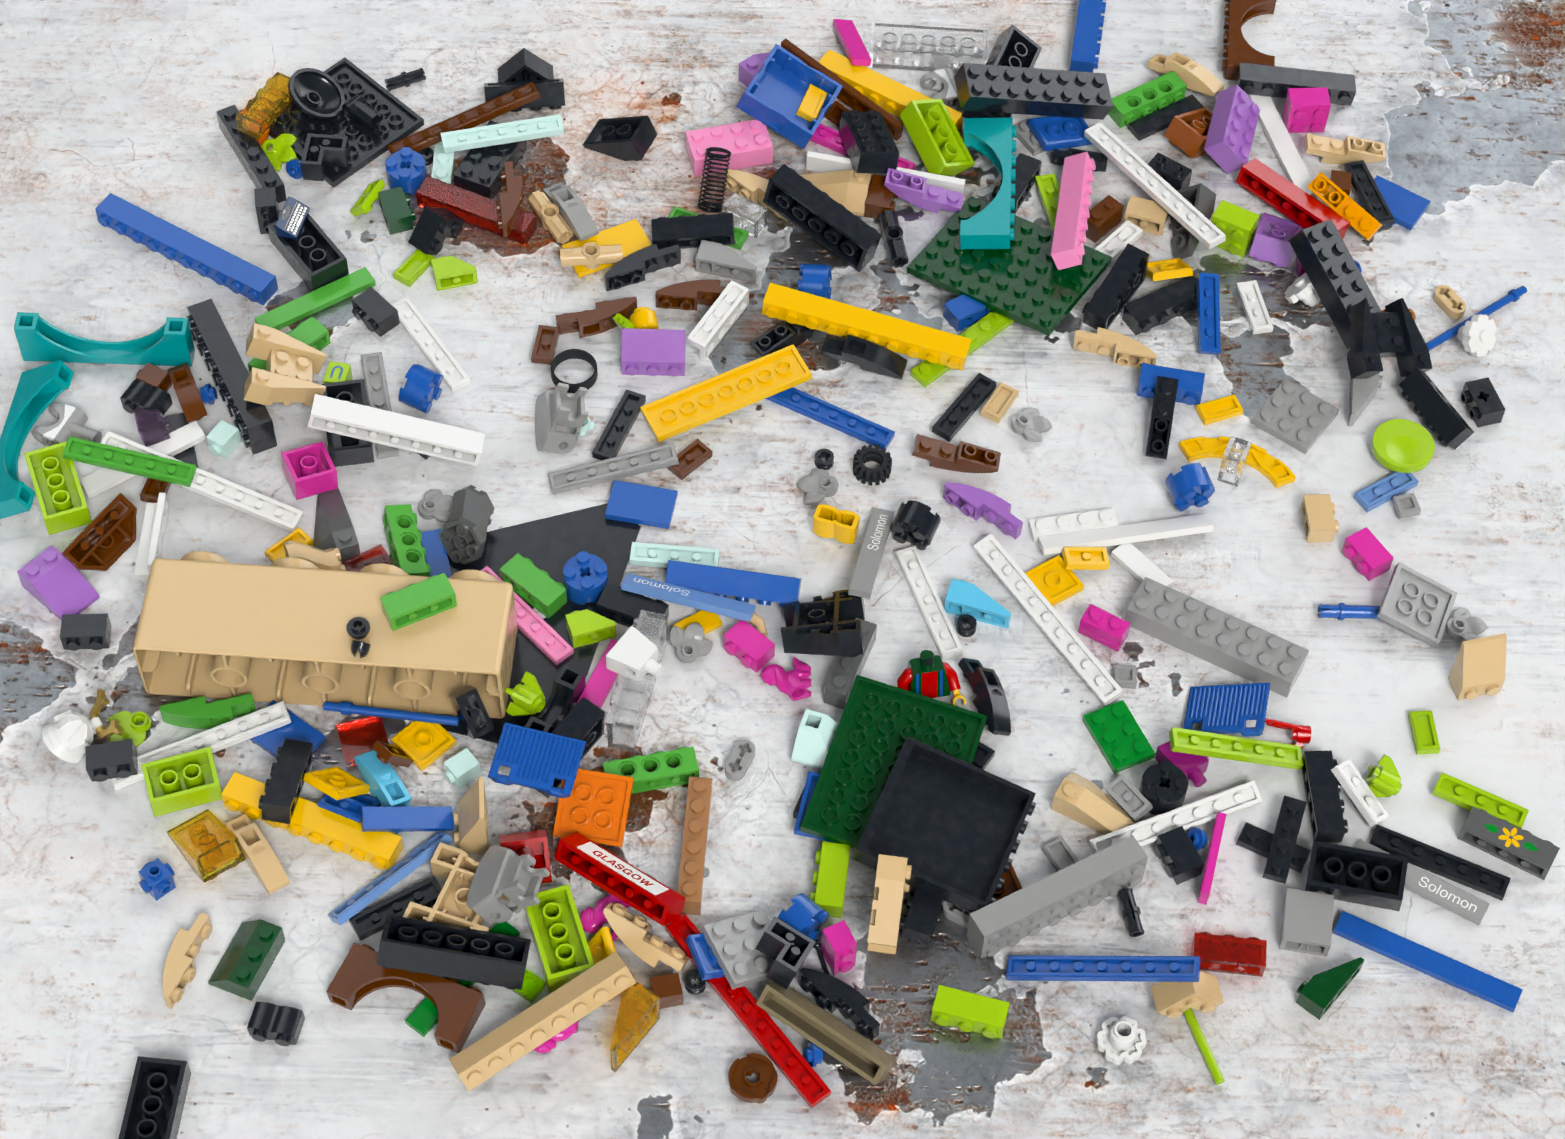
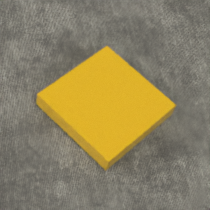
M1181 258L1148 262L1146 275L1152 281L1193 276V269Z
M1060 555L1025 572L1027 577L1052 606L1084 590V585L1073 571L1066 570L1064 560Z
M413 721L391 738L394 745L399 746L414 760L413 764L421 772L457 744L456 739L440 724Z
M337 766L307 772L303 779L306 783L335 800L367 794L370 788L369 784Z

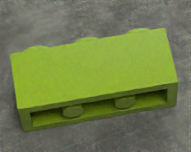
M822 842V850H817L815 864H820L819 871H814L813 885H817L816 892L811 891L810 899L827 911L830 917L842 918L850 846Z
M939 985L932 1008L931 1021L940 1026L949 1025L957 1027L964 1032L973 1031L983 1034L987 1038L1001 1039L1010 1003Z

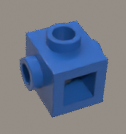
M159 858L153 862H148L138 871L141 878L139 885L146 894L150 893L156 901L176 888L173 879L175 875L173 869L168 863L163 864Z

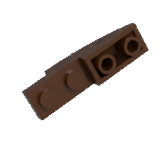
M512 161L504 162L505 170H501L502 183L506 182V185L502 186L503 193H499L500 201L496 202L497 214H501V217H497L498 229H503V237H508L513 231L523 206L522 176H514Z
M694 280L673 284L656 291V307L697 311L698 304L713 305L726 287H720V280Z
M626 297L595 303L594 310L555 315L556 327H560V335L578 332L580 338L603 333L618 326L612 319L617 313L629 320L631 314L637 308V298Z
M188 362L167 369L186 421H198L202 417L207 416L208 414Z
M917 434L914 440L912 456L931 461L930 466L944 470L964 473H993L999 470L1001 453L960 441L958 445Z

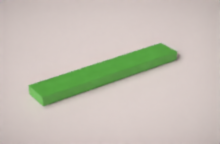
M366 267L255 317V323L280 330L375 286V280Z
M70 436L62 454L63 459L191 487L197 470L196 465Z

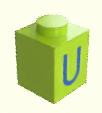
M329 362L323 380L324 384L352 380L350 364Z

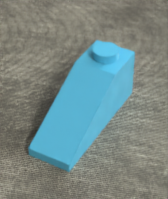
M952 579L945 599L944 609L946 613L957 616L971 615L976 621L1006 629L1009 628L1011 613L974 584L964 580Z

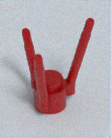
M1265 719V723L1268 726L1290 730V740L1295 742L1290 745L1301 746V749H1303L1304 743H1310L1311 726Z

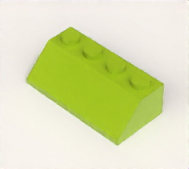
M941 98L911 101L900 113V117L929 173L953 177L974 166L975 163Z

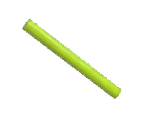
M1190 1008L1184 1011L1183 1014L1216 1085L1221 1084L1225 1081L1193 1010Z

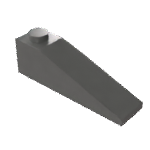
M1202 183L1176 190L1210 220L1214 212L1216 194ZM1168 213L1171 219L1169 228L1173 233V238L1171 239L1173 257L1181 259L1191 257L1199 240Z
M339 489L317 495L313 547L322 550L338 547L342 559L340 560L341 564L361 559V553L356 533Z

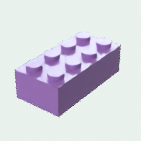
M1238 85L1218 92L1204 150L1227 174L1241 169L1242 165L1248 163L1260 113L1258 105Z

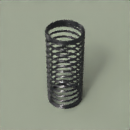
M709 147L705 153V165L703 166V178L701 179V191L699 192L700 196L697 207L705 212L719 213L723 211L722 204L724 202L722 200L725 199L723 197L725 195L724 191H726L724 187L727 186L725 183L729 173L727 170L729 169L731 152L724 148ZM713 151H716V152H724V153H727L728 155L714 154V153H711V152H713ZM709 160L724 161L728 164L715 163ZM710 165H720V166H725V167H727V168L713 167V166H710ZM709 169L723 170V171H726V172H725V173L715 172V171H711V170H709ZM709 173L721 174L726 177L713 176ZM708 178H718V179H723V180H725V181H716V180H711V179H708ZM707 182L721 183V184H724V185H723V186L713 185V184H709V183H707ZM708 186H710V187H719V188H722V189H724V190L711 189V188H708ZM706 191H715L723 194H713ZM705 195L718 196V197H721L722 199L711 198V197H707V196H705ZM706 200H716L722 203H714Z

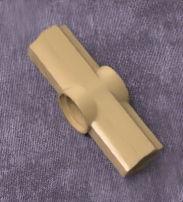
M539 190L533 192L528 198V203L541 219L542 227L549 230L558 243L564 244L569 242V239L573 236V231L559 214L558 206L552 204L544 192Z
M587 242L582 247L560 249L561 267L583 265L587 269H596L600 264L618 263L623 259L621 244L599 246L595 242Z

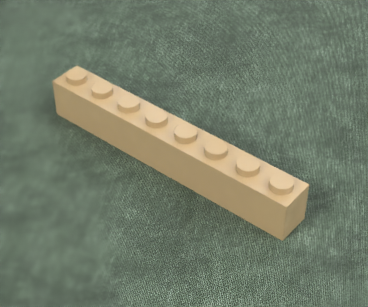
M615 951L449 1060L467 1090L470 1091L635 984L636 981Z

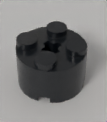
M908 500L907 504H904L903 501L890 526L894 534L893 539L902 544L905 542L916 545L917 549L925 550L931 544L941 518L937 512L935 515L930 512L931 508L926 504L913 500Z
M1162 761L1161 763L1151 765L1145 770L1139 792L1152 804L1153 808L1149 811L1150 814H1163L1182 807L1189 783L1186 775L1180 768L1173 765L1170 761Z

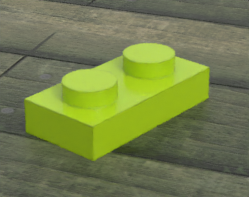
M381 179L369 183L350 212L355 217L370 212L373 208L372 203L379 198L378 192L382 191L386 184Z

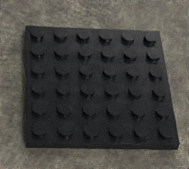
M343 58L325 70L324 73L331 76L339 84L344 93L345 103L355 95L360 94L366 99L371 108L382 115V121L375 130L369 129L356 118L353 120L349 119L343 110L332 119L311 117L295 105L290 95L254 118L255 121L261 120L268 123V135L273 139L285 133L294 135L297 140L291 147L300 161L302 160L308 133L348 136L350 156L347 168L331 166L326 168L324 180L333 188L386 152L388 145L406 138L424 125L422 117L347 58Z

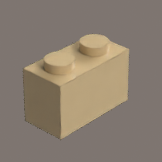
M1130 196L1123 223L1129 220L1144 232L1162 236L1168 212L1155 201Z
M1330 494L1304 495L1300 508L1307 543L1333 542L1335 533H1338L1339 524L1334 519L1335 504L1334 502L1331 503Z

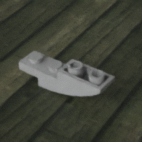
M560 182L543 189L550 202L558 206L562 218L580 241L599 234L589 212L569 185L564 186Z

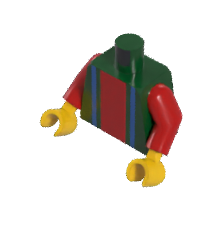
M930 650L922 651L920 658L909 660L907 668L904 669L897 679L898 688L929 698L949 696L952 691L951 701L953 705L956 706L955 701L958 698H962L964 706L966 705V699L959 691L961 687L956 671L947 662H942L941 657L934 655Z

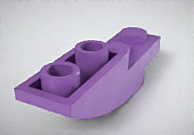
M888 168L884 186L898 197L917 207L937 214L940 209L954 213L958 210L961 211L964 194L926 184L927 178Z
M947 482L944 485L943 498L949 504L959 508L966 516L976 521L983 516L987 522L993 523L1004 534L1010 535L1015 540L1021 535L1023 522L1010 513V503L990 492L970 485Z

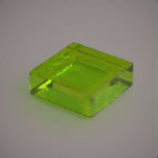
M526 970L522 990L512 989V991L532 1004L546 987V982Z

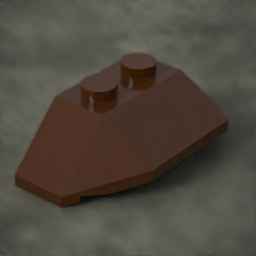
M122 493L118 494L76 536L61 554L79 570L107 571L136 541L137 508Z

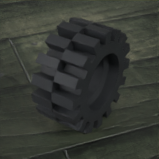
M870 444L868 448L862 446V450L858 449L853 458L854 476L856 475L858 481L862 479L861 483L865 484L867 481L869 482L868 485L872 486V482L880 485V480L884 483L886 478L890 477L892 457H890L889 452L886 453L884 447L880 450L879 445H876V448H872V444ZM872 461L880 464V467L871 469L864 464Z

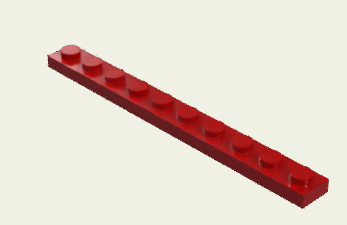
M684 914L680 919L667 925L666 932L696 967L686 938L688 935L700 934L701 932ZM726 977L706 980L811 1109L831 1095V1090L767 1012L756 1005L757 1000L745 986L732 990Z

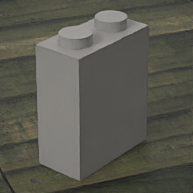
M1287 888L1283 898L1279 949L1327 957L1331 947L1334 895L1321 891H1304L1301 888Z

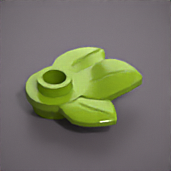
M281 134L276 139L266 140L262 145L263 151L277 172H280L282 163L297 159L291 147L297 138L292 134Z
M121 711L108 718L109 722L118 720L119 727L124 731L123 735L113 734L110 737V742L132 739L135 747H138L145 741L146 731L151 727L150 716L142 711H137L133 714L128 711Z

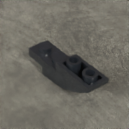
M654 244L628 255L605 274L606 291L645 281L646 273L681 264V249L679 245L658 249L657 245Z
M782 320L753 340L750 345L763 357L793 344L795 347L799 346L813 337L812 332L816 329H809L808 327L788 322L785 323Z
M827 334L821 350L822 356L862 365L861 370L901 380L908 362L907 359L881 345L848 334L846 338Z
M1157 376L1145 454L1147 457L1167 460L1179 379Z
M962 658L958 665L963 672V676L972 686L973 692L977 695L973 700L977 712L988 716L986 724L992 734L1009 736L1011 734L1009 707L1003 687L994 669L984 668L979 660Z
M803 967L799 970V986L806 993L810 992L821 1008H826L830 1013L839 1008L841 1015L854 1022L857 1030L863 1036L867 1035L871 1040L879 1035L880 1023L869 1014L870 1001L859 991L829 974Z

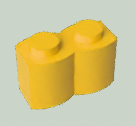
M820 504L817 506L813 516V533L823 538H834L841 543L854 544L859 532L860 516L852 511H839L833 506Z

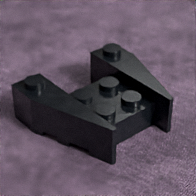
M1403 298L1386 305V312L1371 313L1368 299L1350 307L1349 322H1351V333L1348 334L1350 351L1347 352V362L1351 379H1368L1382 372L1381 358L1396 357L1400 377L1409 376L1416 368L1424 372L1433 369L1428 347Z
M848 589L832 592L833 596L822 599L821 595L815 596L812 602L800 603L796 601L784 604L783 612L786 627H781L784 653L848 657L864 654L861 619L865 620L863 597L848 595Z

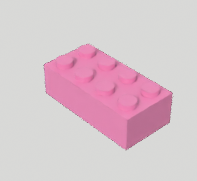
M756 119L686 131V150L695 177L702 176L705 153L709 147L729 150L731 152V160L728 167L732 170L773 163V145L766 125ZM716 151L711 152V153H714V154L728 155L727 153H724V152H716ZM709 160L715 163L728 164L724 161ZM710 165V166H713V167L727 168V167H725V166H720V165ZM709 169L715 172H723V170Z

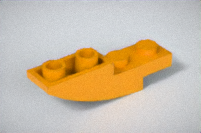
M1322 172L1307 186L1333 211L1347 219L1350 225L1368 241L1383 226Z

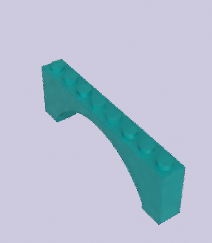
M964 118V143L966 147L979 151L995 165L1001 175L1002 184L996 197L989 205L971 218L961 220V249H1010V240H1014V228H1011V225H1015V213H1011V211H1015V198H1011V196H1015V183H1012V181H1016V169H1012V167H1016V154H1012V152H1016V140H1013V138H1017V126H1013V118Z
M17 312L14 332L23 361L55 362L60 360L73 363L146 365L150 363L162 366H178L188 362L189 366L193 365L195 347L188 318L167 317L166 323L155 332L139 339L122 342L96 341L67 333L45 321L39 316V313Z
M60 360L24 371L21 374L0 437V519L30 511L35 492L19 480L18 458L22 445L36 420L63 391L69 389L74 372Z

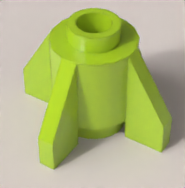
M526 671L521 680L524 685L518 684L514 689L506 688L505 690L506 693L511 695L513 702L509 703L505 712L512 716L534 715L537 712H541L545 707V696L536 677Z
M1383 754L1378 761L1380 767L1369 765L1367 768L1369 773L1366 781L1369 784H1366L1375 797L1395 796L1402 788L1400 783L1401 777L1392 758Z

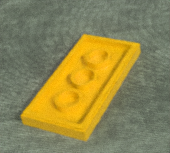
M637 219L600 231L598 235L587 240L580 241L577 239L563 244L562 248L582 247L587 242H595L599 246L621 244L624 259L628 255L652 244ZM617 263L600 264L596 269H587L583 265L572 266L578 278L614 266Z

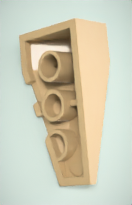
M842 170L800 175L812 182L822 192L827 193L833 200L842 204L854 215L864 217L865 203L871 185L872 173Z
M1073 772L1063 779L1054 794L1052 810L1103 835L1136 824L1097 785Z

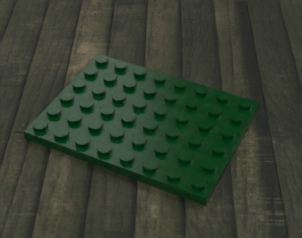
M971 196L964 203L961 211L958 210L907 266V273L955 295L960 296L964 294L985 305L987 309L1050 336L1111 264L1112 257L1084 245L1085 255L1082 257L1081 265L1058 270L1051 256L1054 232L1016 215L1015 225H1011V228H1014V240H1010V249H961V220L971 218L989 205Z
M857 675L800 831L835 843L846 844L856 849L907 736L972 765L988 716Z

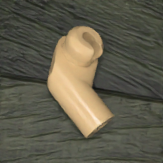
M754 613L751 621L747 623L753 624L756 630L767 637L768 632L764 619Z

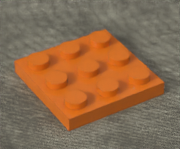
M578 769L571 796L565 799L559 798L553 836L563 838L578 832L597 844L623 848L634 778ZM562 780V783H561V788H562V789H564V785H565V782H566V781H563V780Z

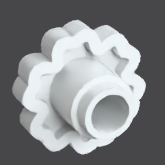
M1306 273L1298 277L1285 292V298L1289 303L1294 304L1302 300L1305 305L1313 307L1321 301Z
M1483 314L1473 315L1471 321H1466L1465 325L1459 328L1458 339L1462 342L1465 351L1470 352L1471 356H1486L1488 350L1493 349L1496 342L1494 320L1488 319V316Z
M1123 1016L1120 1020L1110 1017L1108 1021L1102 1023L1101 1031L1097 1033V1049L1100 1052H1105V1059L1116 1065L1121 1064L1123 1060L1127 1064H1132L1135 1060L1141 1058L1142 1050L1146 1046L1145 1031L1138 1028L1136 1020L1130 1019L1127 1016Z

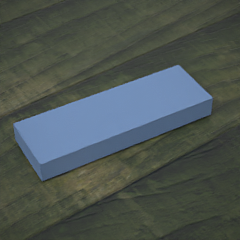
M1394 472L1356 492L1353 498L1367 513L1392 500L1394 496H1399L1416 487L1419 481L1412 473Z

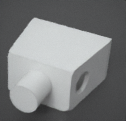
M633 626L627 630L606 655L607 669L636 681L642 680L647 673L659 677L664 669V665L657 662V646Z

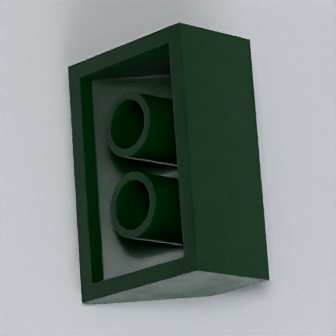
M261 919L242 922L208 984L252 1001L285 943L282 927Z

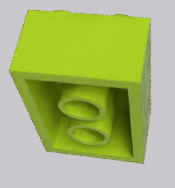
M211 747L141 764L154 817L222 800V790Z

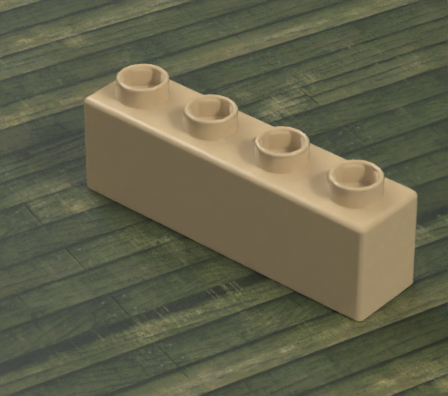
M193 551L185 554L180 560L164 558L153 560L133 644V653L145 691L149 694L229 699L241 694L247 695L252 693L255 702L271 703L274 700L277 703L284 701V704L323 706L325 701L335 703L347 701L353 702V705L421 713L427 711L429 714L458 716L449 695L470 685L477 689L489 717L501 719L505 717L508 693L505 690L510 685L517 637L513 586L508 582H499L493 575L484 571L462 570L455 572L448 580L456 595V607L392 631L382 611L380 597L385 596L389 592H396L406 588L410 584L427 580L429 577L411 576L399 567L384 563L365 566L360 572L319 569L312 562L295 557L280 558L275 560L270 566L229 563L224 557L215 553ZM356 617L365 618L370 624L368 635L361 640L353 639L347 633L346 627L348 622ZM356 640L371 644L368 655L360 658L361 652L358 651L356 657H354L351 653L352 641Z

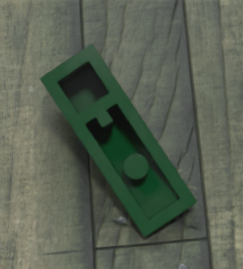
M1359 957L1316 974L1309 982L1303 981L1297 989L1299 996L1296 1003L1320 1020L1360 972L1364 959Z

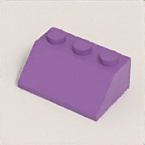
M622 328V375L685 376V330Z

